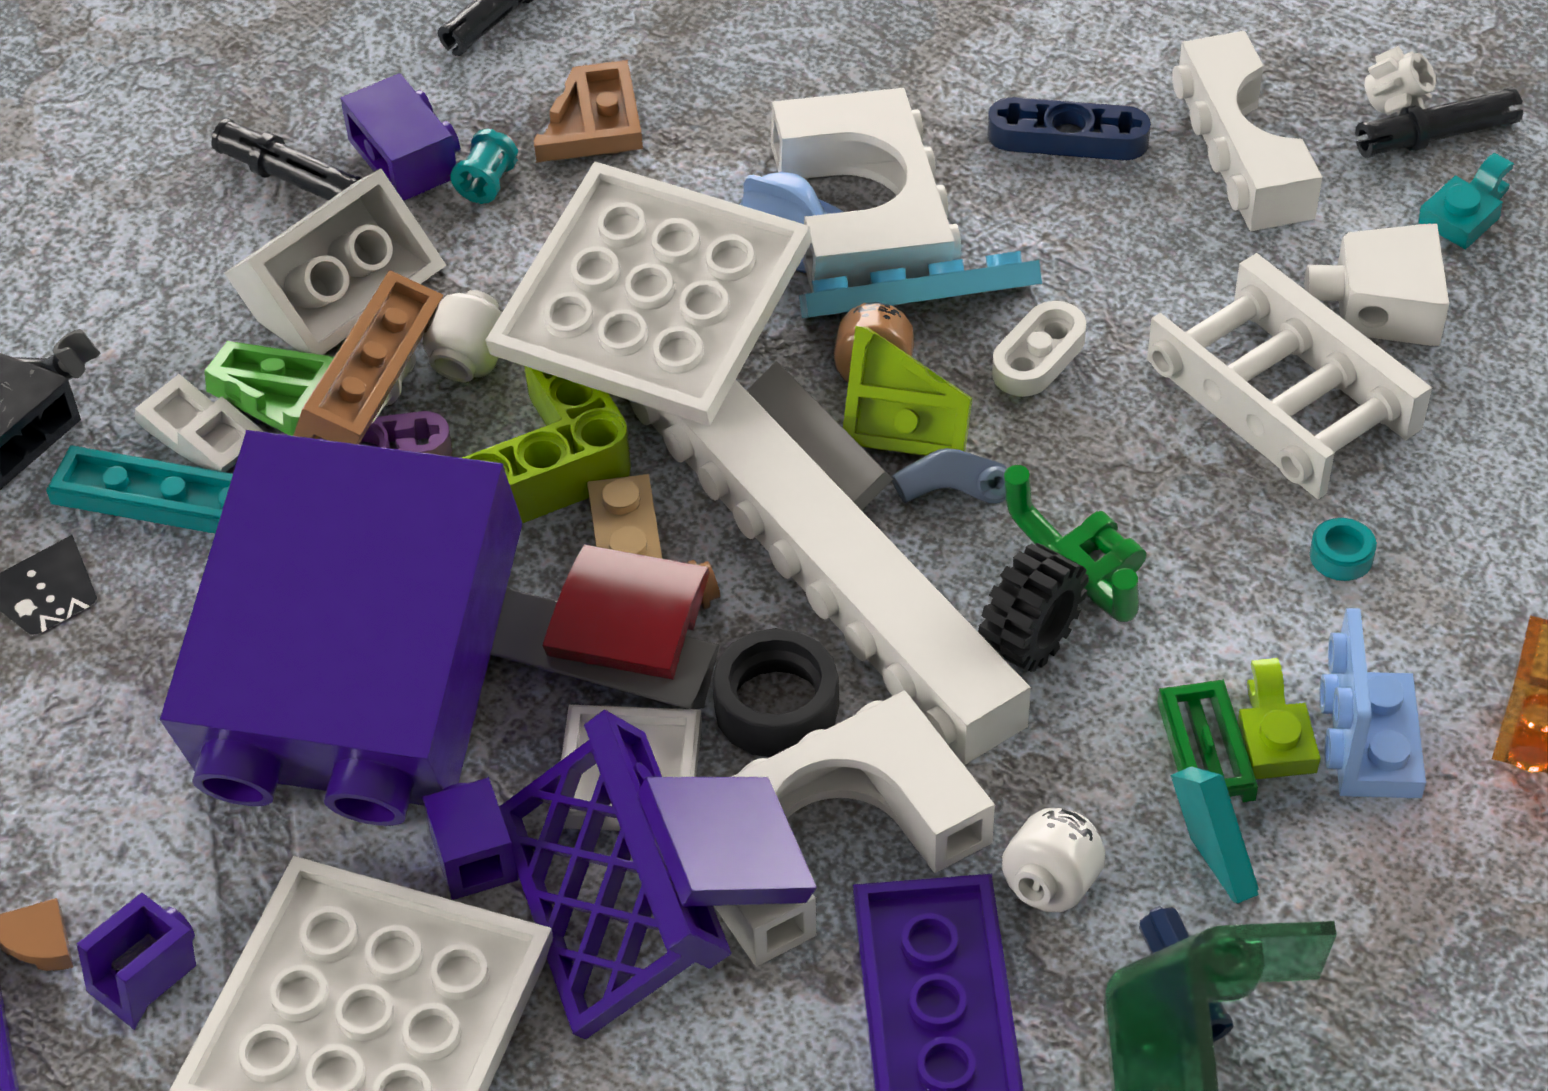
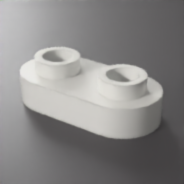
M1048 301L1035 306L994 350L992 377L997 387L1008 394L1022 397L1036 395L1044 391L1084 347L1086 318L1083 312L1076 306L1063 301Z

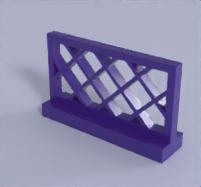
M605 709L584 724L589 738L588 741L499 806L512 842L516 870L534 923L552 928L553 939L546 958L573 1035L585 1040L695 962L711 969L732 954L713 906L682 907L637 792L646 777H662L645 732ZM597 764L600 776L591 801L574 798L582 774ZM542 803L551 804L539 839L529 838L522 818ZM570 808L587 812L574 848L558 844ZM606 816L617 818L620 825V831L611 856L594 853ZM554 854L571 858L558 895L548 893L544 883ZM589 863L607 867L594 904L577 900ZM626 871L638 874L642 884L632 913L614 909ZM573 909L591 914L578 952L567 949L564 940ZM610 919L628 923L616 961L597 957ZM647 928L658 930L667 953L645 969L634 967ZM593 967L612 971L603 998L588 1008L584 993Z

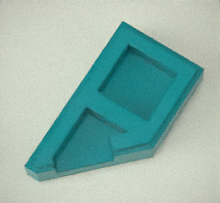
M1192 766L1171 774L1170 776L1190 839L1231 900L1238 904L1259 895L1257 891L1259 887L1224 777L1221 774Z

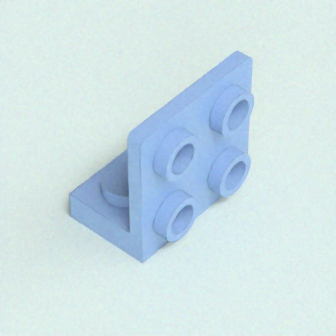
M1346 608L1341 633L1331 632L1329 636L1328 667L1329 672L1332 674H1322L1320 680V710L1322 714H1332L1333 728H1327L1325 735L1326 768L1337 769L1340 796L1422 798L1426 777L1413 673L1367 672L1361 609Z

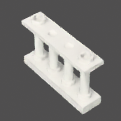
M1258 253L1239 263L1234 302L1188 331L1184 332L1162 313L1151 318L1147 360L1160 375L1170 378L1280 468L1288 480L1302 486L1316 499H1320L1327 494L1335 452L1378 423L1385 424L1405 441L1423 429L1432 387ZM1248 320L1255 322L1273 336L1228 366L1205 349ZM1290 354L1300 357L1316 370L1271 401L1248 383V381ZM1334 388L1342 390L1361 405L1315 436L1291 418V416Z

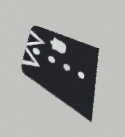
M73 535L0 573V612L31 636L45 632L89 608L97 601L96 593Z

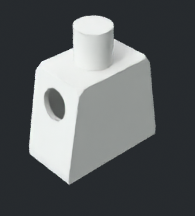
M1421 224L1349 232L1342 237L1337 265L1306 266L1304 289L1319 301H1339L1340 317L1366 337L1440 346L1449 307V299L1438 225Z

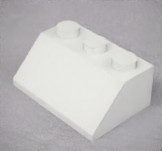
M380 168L350 185L227 270L224 274L260 324L299 352L323 355L348 337L389 270L421 284L444 268L446 264Z

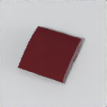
M584 545L570 569L552 614L542 645L546 655L674 680L687 630L694 631L710 573L709 568Z

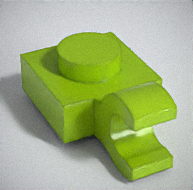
M1278 658L1251 660L1254 679L1247 680V691L1253 708L1240 709L1237 722L1255 779L1317 773L1321 758L1306 702L1286 704L1283 673Z

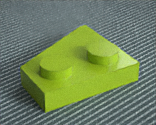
M855 326L843 420L845 431L861 447L919 455H928L944 448L958 449L966 452L972 397L870 328Z

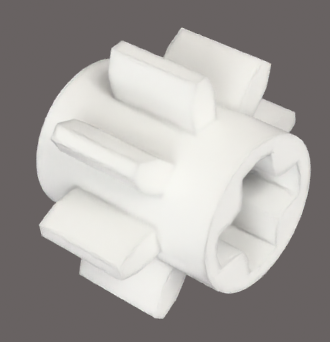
M1399 46L1375 56L1377 64L1368 67L1370 74L1365 79V92L1371 105L1378 112L1387 115L1395 112L1399 115L1403 108L1415 105L1425 109L1423 102L1432 99L1430 92L1436 86L1435 73L1427 58L1413 51L1403 54Z

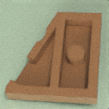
M628 60L574 66L564 83V93L556 98L549 111L550 124L544 135L537 134L534 139L536 163L643 149L642 132Z

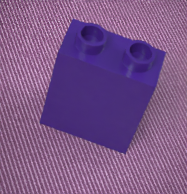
M246 430L160 716L161 723L194 769L192 783L197 789L216 799L244 806H266L271 804L277 784L326 791L325 805L340 816L370 825L395 826L405 821L409 804L424 806L423 796L443 791L444 788L459 783L523 524L503 463Z

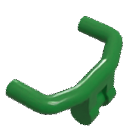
M1022 465L1008 467L1004 473L1006 503L1009 514L1017 526L1035 545L1039 543L1085 567L1087 570L1085 574L1089 577V582L1084 587L1087 590L1086 595L1111 618L1122 623L1133 620L1139 610L1138 576L1136 572L1146 560V551L1134 539H1125L1117 532V523L1104 511H1096L1087 517L1077 528L1065 536L1060 535L1032 503L1029 470ZM1095 550H1100L1105 555L1095 562L1089 554Z

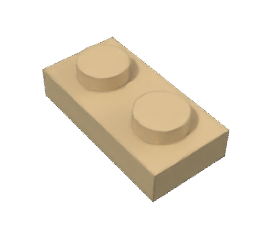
M649 474L587 482L596 547L662 559Z

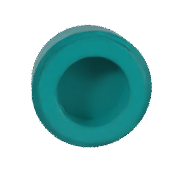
M1333 518L1324 521L1315 529L1309 556L1312 565L1324 576L1339 581L1355 580L1363 577L1370 571L1375 557L1377 542L1372 531L1363 523L1349 518Z

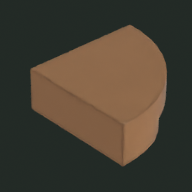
M57 898L0 914L1 950L8 956L11 955L21 961L36 964L37 969L57 971L73 968L63 913Z

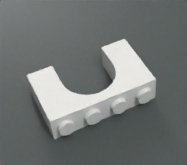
M904 88L772 102L771 147L778 172L795 173L805 179L836 175L860 176L881 183L896 195L889 202L871 209L804 217V224L810 226L812 242L802 259L812 293V281L847 276L848 287L871 284V272L905 268L907 279L929 276L928 264L953 261V259L961 257L959 228L957 224H949L947 219L948 198L945 186L936 185L934 180L936 167L933 150L931 147H923V123L920 111L918 109L911 110Z
M905 690L884 701H873L865 705L856 715L826 730L818 729L804 736L798 744L768 759L754 760L747 764L738 774L732 776L769 777L786 818L808 804L831 798L856 799L872 804L887 813L898 824L934 873L985 848L993 842L995 804ZM813 894L807 903L714 906L755 967L816 936V900Z

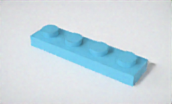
M1021 251L985 256L987 268L964 271L963 259L928 264L929 276L907 279L905 268L871 272V284L848 287L847 276L812 281L813 293L799 295L801 316L803 319L849 312L852 308L863 303L880 302L888 305H899L1042 284L1039 260L1022 262Z

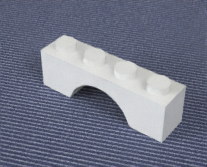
M1240 31L1184 41L1181 44L1179 66H1174L1172 71L1174 91L1178 99H1185L1190 109L1192 128L1196 135L1203 136L1208 146V155L1214 172H1221L1227 184V195L1232 209L1240 210L1250 231L1316 219L1322 175L1303 139L1270 134L1257 128L1244 117L1258 108L1264 67L1247 33Z

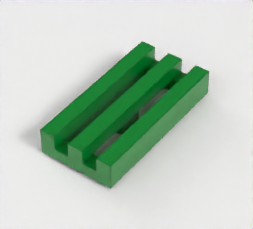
M1224 679L1159 688L1157 704L1177 771L1179 772L1191 766L1197 768L1178 702H1184L1204 769L1221 774L1224 777L1230 797L1241 796L1242 803L1256 801L1258 785ZM1210 698L1234 774L1232 778L1224 777L1200 699Z

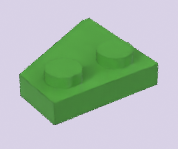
M226 341L204 370L206 391L218 398L222 396L238 409L287 435L293 436L302 408L334 357Z

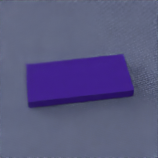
M992 874L853 884V905L874 1091H1024Z

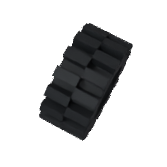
M1039 543L1026 546L1024 553L1019 551L1013 557V567L1006 566L1000 574L1003 580L999 587L993 586L989 594L993 599L991 604L983 608L981 616L985 620L979 625L978 633L1003 659L1029 672H1035L1038 666L1042 668L1047 664L1049 654L1054 656L1060 649L1059 642L1062 637L1067 639L1072 631L1069 628L1072 620L1079 617L1082 609L1078 607V604L1085 600L1087 590L1084 589L1089 582V577L1085 574L1087 570L1085 567Z

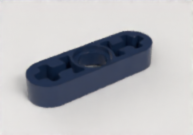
M1007 97L994 102L989 108L987 136L993 146L1004 151L1127 161L1137 159L1146 153L1149 146L1151 121L1144 111L1132 106ZM1071 124L1079 126L1082 130L1077 133H1063L1056 130L1055 127ZM1037 125H1044L1043 128H1037ZM1094 129L1100 130V133L1094 132Z

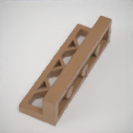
M389 270L302 408L293 436L313 439L323 438L329 441L360 444L421 341L444 295Z

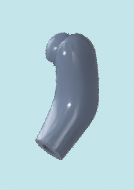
M944 448L936 450L891 475L893 485L904 503L941 488L955 489L989 504H997L1006 500L1004 473L1007 467L999 462L958 449Z

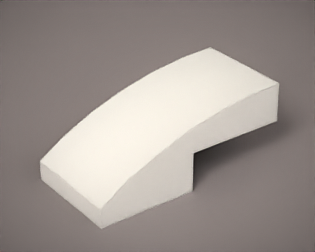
M180 374L135 408V422L164 445L204 469L221 472L228 471L237 462L246 430L264 432L221 396L217 401L212 402Z

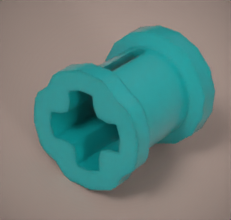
M488 128L481 129L475 133L471 140V152L466 160H461L455 165L450 175L451 183L455 190L467 200L479 204L490 203L496 198L500 190L499 180L504 172L514 168L518 161L517 155L519 153L517 146L507 135ZM470 173L471 177H470V179L468 180V179H467V176H468V174Z

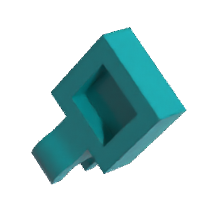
M1493 153L1481 164L1470 183L1455 175L1421 206L1418 223L1437 224L1440 236L1466 250L1500 218L1503 204L1500 199L1506 194L1510 184L1502 179L1513 169L1514 163L1497 153Z

